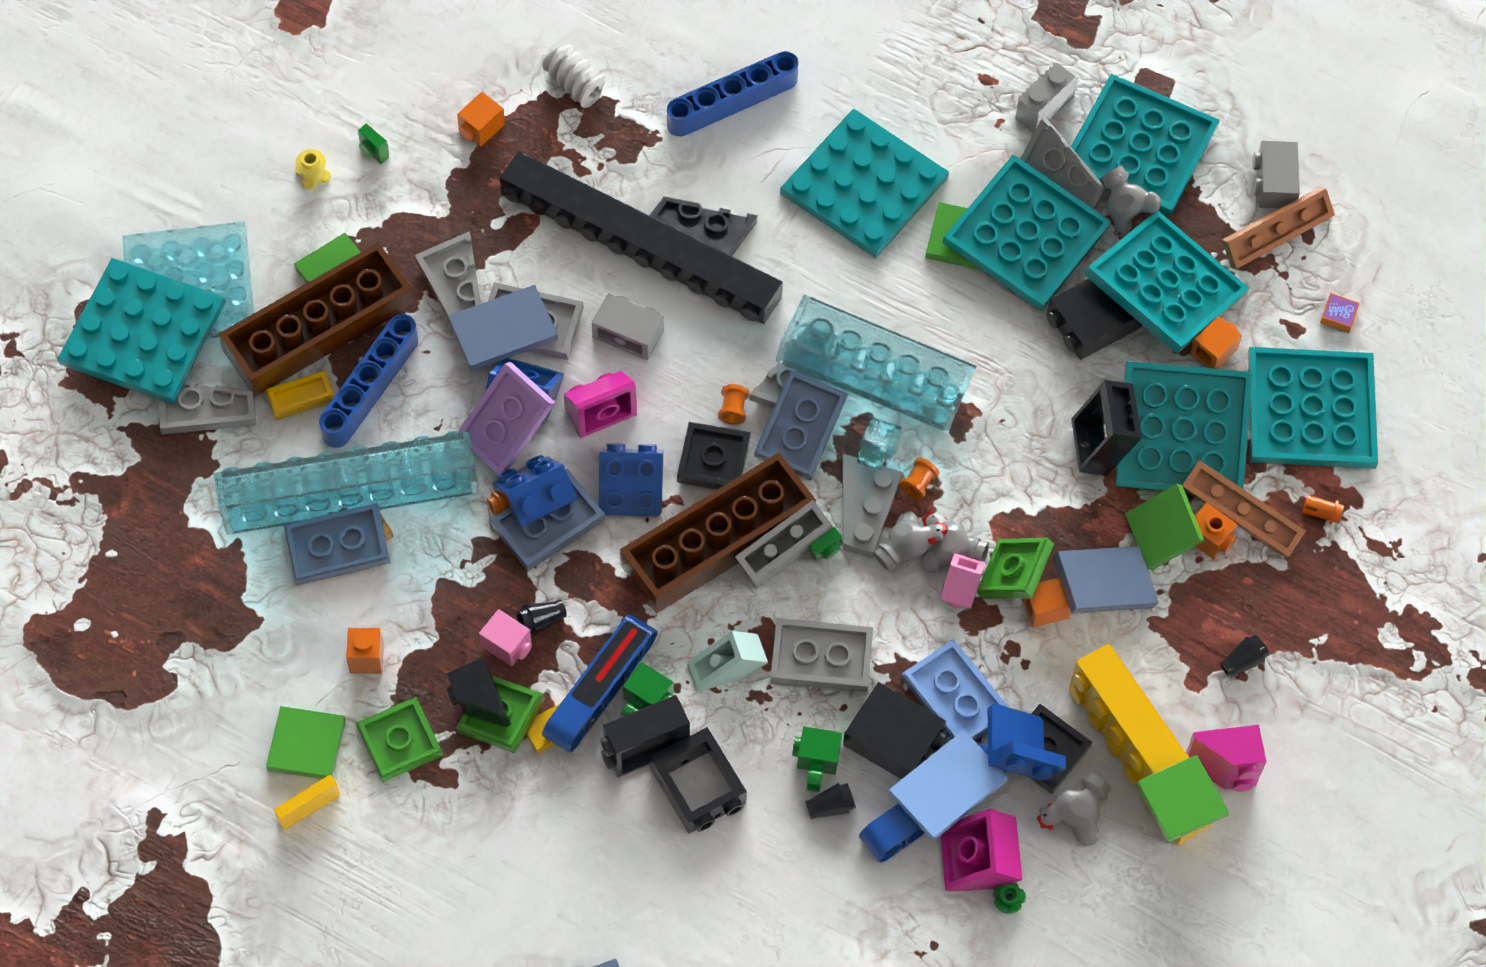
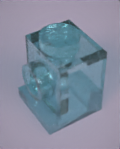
M872 418L862 438L857 463L881 470L885 460H891L893 454L895 455L902 427Z

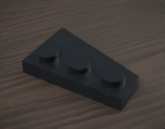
M665 196L650 214V216L730 256L734 255L756 225L758 215L747 213L746 217L730 214L731 210L720 208L719 211L705 209L701 207L700 203Z

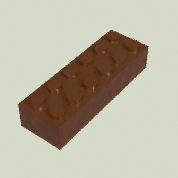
M378 242L220 332L219 338L222 351L249 390L254 393V397L266 391V389L275 386L413 306L412 288Z
M777 453L621 548V567L657 614L738 564L735 556L812 500L816 503V499L783 456Z

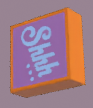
M1330 293L1320 323L1349 333L1360 303Z

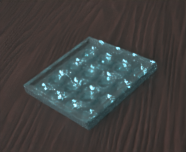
M245 221L122 236L124 262L225 296L226 303L207 339L219 337L220 332L254 314Z

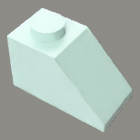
M739 631L729 632L688 661L698 691L744 679L768 663L758 634Z

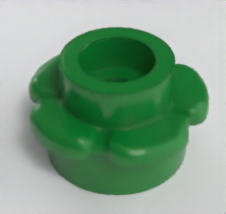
M1017 883L997 885L993 891L994 905L1003 913L1011 914L1018 912L1022 908V903L1026 901L1025 891L1020 889ZM1006 895H1012V899L1008 900Z

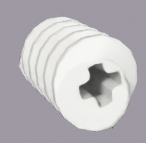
M569 44L563 48L552 50L543 60L542 68L549 72V75L556 79L557 83L564 87L567 93L572 94L573 99L580 102L583 108L592 106L602 94L606 77L602 74L598 75L597 68H589L590 62L586 59L582 60L583 57L580 52L574 53L575 47Z

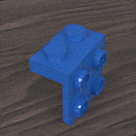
M608 443L607 449L600 450L598 506L605 515L659 516L661 514L664 450H657L656 444H638V449H626V444Z
M543 455L535 456L526 461L527 466L517 471L515 469L506 470L500 473L498 480L492 483L496 491L506 496L517 523L521 527L578 499L564 465L550 457H544Z
M996 703L988 707V766L1039 781L1050 779L1054 774L1066 769V756L1044 750V723L1041 717Z

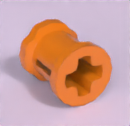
M737 384L723 386L721 394L724 400L722 409L718 412V419L730 425L744 423L746 414L743 410L745 400L749 398V390Z
M922 457L914 460V467L907 478H902L899 482L900 488L908 496L918 500L923 499L926 494L925 489L931 480H935L940 473L932 462Z

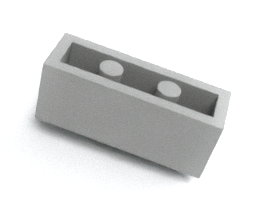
M812 500L735 556L736 561L757 589L807 553L809 545L832 529L833 526L815 501Z

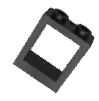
M1104 380L1071 418L1078 468L1081 473L1108 476L1142 439L1134 385L1131 383ZM1104 424H1105V426H1106V433H1107V437H1106V438H1105V432H1104Z
M677 695L603 725L604 737L600 739L603 748L601 755L608 769L613 768L619 778L650 765V756L690 736V722Z
M708 727L650 756V770L688 834L695 830L701 832L710 828L716 819L725 814L732 816L741 811L744 804H746L747 791ZM709 752L732 791L691 811L669 773Z

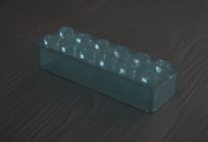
M805 294L781 339L775 360L949 433L977 367L974 364Z

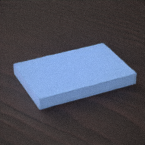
M954 639L901 675L902 680L927 710L946 720L944 732L950 740L965 730L974 741H977L988 733V707L995 703L1008 707Z
M963 730L890 788L889 795L932 841H935L1008 781V776L1003 770L988 766V755Z

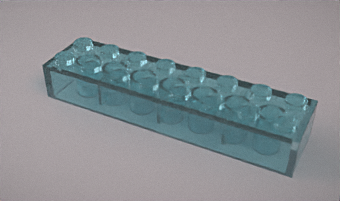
M451 431L443 436L431 438L420 436L412 441L400 443L390 441L383 443L381 446L369 448L359 446L339 453L323 452L318 456L308 458L292 457L284 462H261L253 467L241 469L230 467L222 472L214 473L218 508L226 535L284 526L285 524L373 503H378L379 509L382 510L479 494L469 431Z

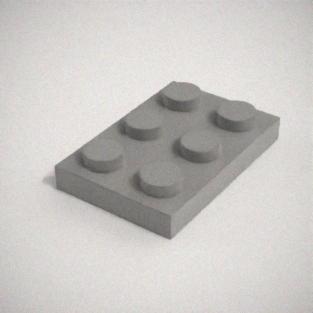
M494 282L488 301L523 288ZM539 292L558 334V340L528 351L568 360L584 308L583 301Z
M777 618L770 682L868 692L873 627Z

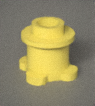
M308 149L297 156L295 172L303 180L302 185L305 189L311 190L319 183L329 182L331 178L330 172L324 169L326 159L320 151Z

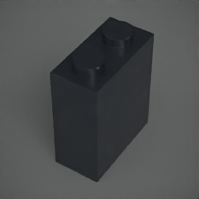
M1089 278L1050 298L1046 313L1050 325L1054 329L1057 328L1062 334L1068 350L1075 352L1080 360L1142 328V324Z
M878 681L845 731L843 745L896 777L903 779L927 760L933 749L938 751L947 738V734L944 733L946 720Z

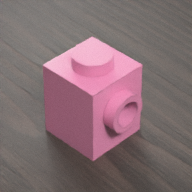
M954 553L940 599L947 601L950 606L956 608L967 607L971 609L985 563Z
M500 609L496 611L479 632L481 647L511 667L518 659L523 660L532 647L530 629Z

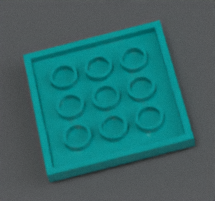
M1111 73L1071 147L1103 185H1105L1101 179L1103 175L1119 166H1123L1124 170L1129 173L1128 183L1139 185L1146 192L1158 194L1162 201L1158 211L1171 216L1217 130L1220 119Z
M853 108L780 187V194L874 258H877L948 179L949 171Z
M1012 155L947 232L942 243L1042 311L1049 303L1050 298L1054 297L1110 228L1112 221L1015 155Z
M1158 210L1089 265L1084 273L1087 278L1176 354L1191 343L1218 316H1222L1244 297L1249 290V287Z
M111 258L57 358L59 365L174 404L226 303L225 296Z
M1249 347L1248 372H1253L1249 413L1250 463L1376 469L1378 465L1373 353Z
M1126 361L1124 382L1134 385L1142 439L1117 465L1115 487L1164 491L1176 483L1182 485L1200 460L1243 489L1253 372Z

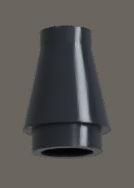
M559 599L552 602L523 605L522 609L516 611V617L519 623L530 629L532 635H536L560 619L566 618L567 612L564 603Z
M1254 634L1250 638L1246 636L1219 664L1224 673L1231 679L1242 672L1264 664L1265 659L1270 656V653L1263 641Z
M837 783L812 799L805 801L811 820L820 817L850 814L849 810L856 808L848 783L843 785Z

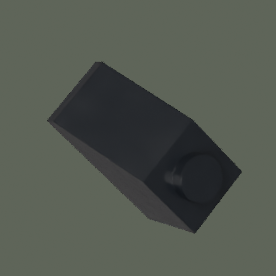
M483 658L447 673L451 686L446 687L452 704H460L465 715L503 727L512 725L493 676Z

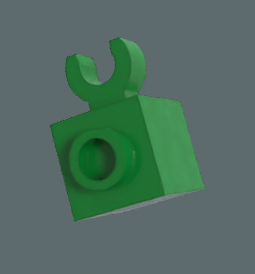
M641 662L623 685V699L628 703L620 715L626 716L674 696V682Z
M803 726L802 736H795L792 756L798 757L797 769L809 770L806 790L820 791L822 773L836 775L842 732Z

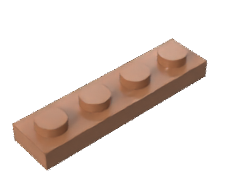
M1318 187L1222 239L1221 241L1230 267L1238 269L1335 216L1327 188Z
M1200 460L1182 484L1185 492L1204 504L1206 502L1234 521L1238 527L1286 559L1291 555L1306 530Z

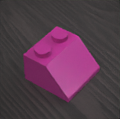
M622 371L613 374L606 373L594 382L574 386L567 393H564L565 410L579 438L637 415L636 385Z
M1259 724L1193 732L1186 750L1189 758L1195 755L1198 756L1212 782L1223 789L1234 788L1235 791L1239 792L1250 790L1257 785L1267 762Z
M990 808L960 819L941 835L946 891L993 890L997 885H1008L1022 881L1017 820L1015 816Z

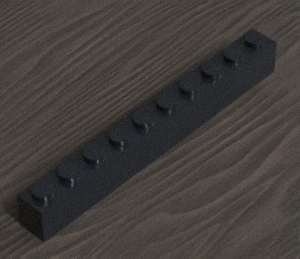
M520 151L517 152L500 176L501 194L509 201L519 202L529 207L535 214L545 215L555 220L561 227L571 228L581 233L587 240L597 241L607 246L615 254H624L634 259L641 267H650L660 272L664 278L670 281L676 280L686 285L692 292L704 294L714 299L718 305L725 308L730 307L740 312L743 317L750 321L756 320L765 324L782 298L783 281Z

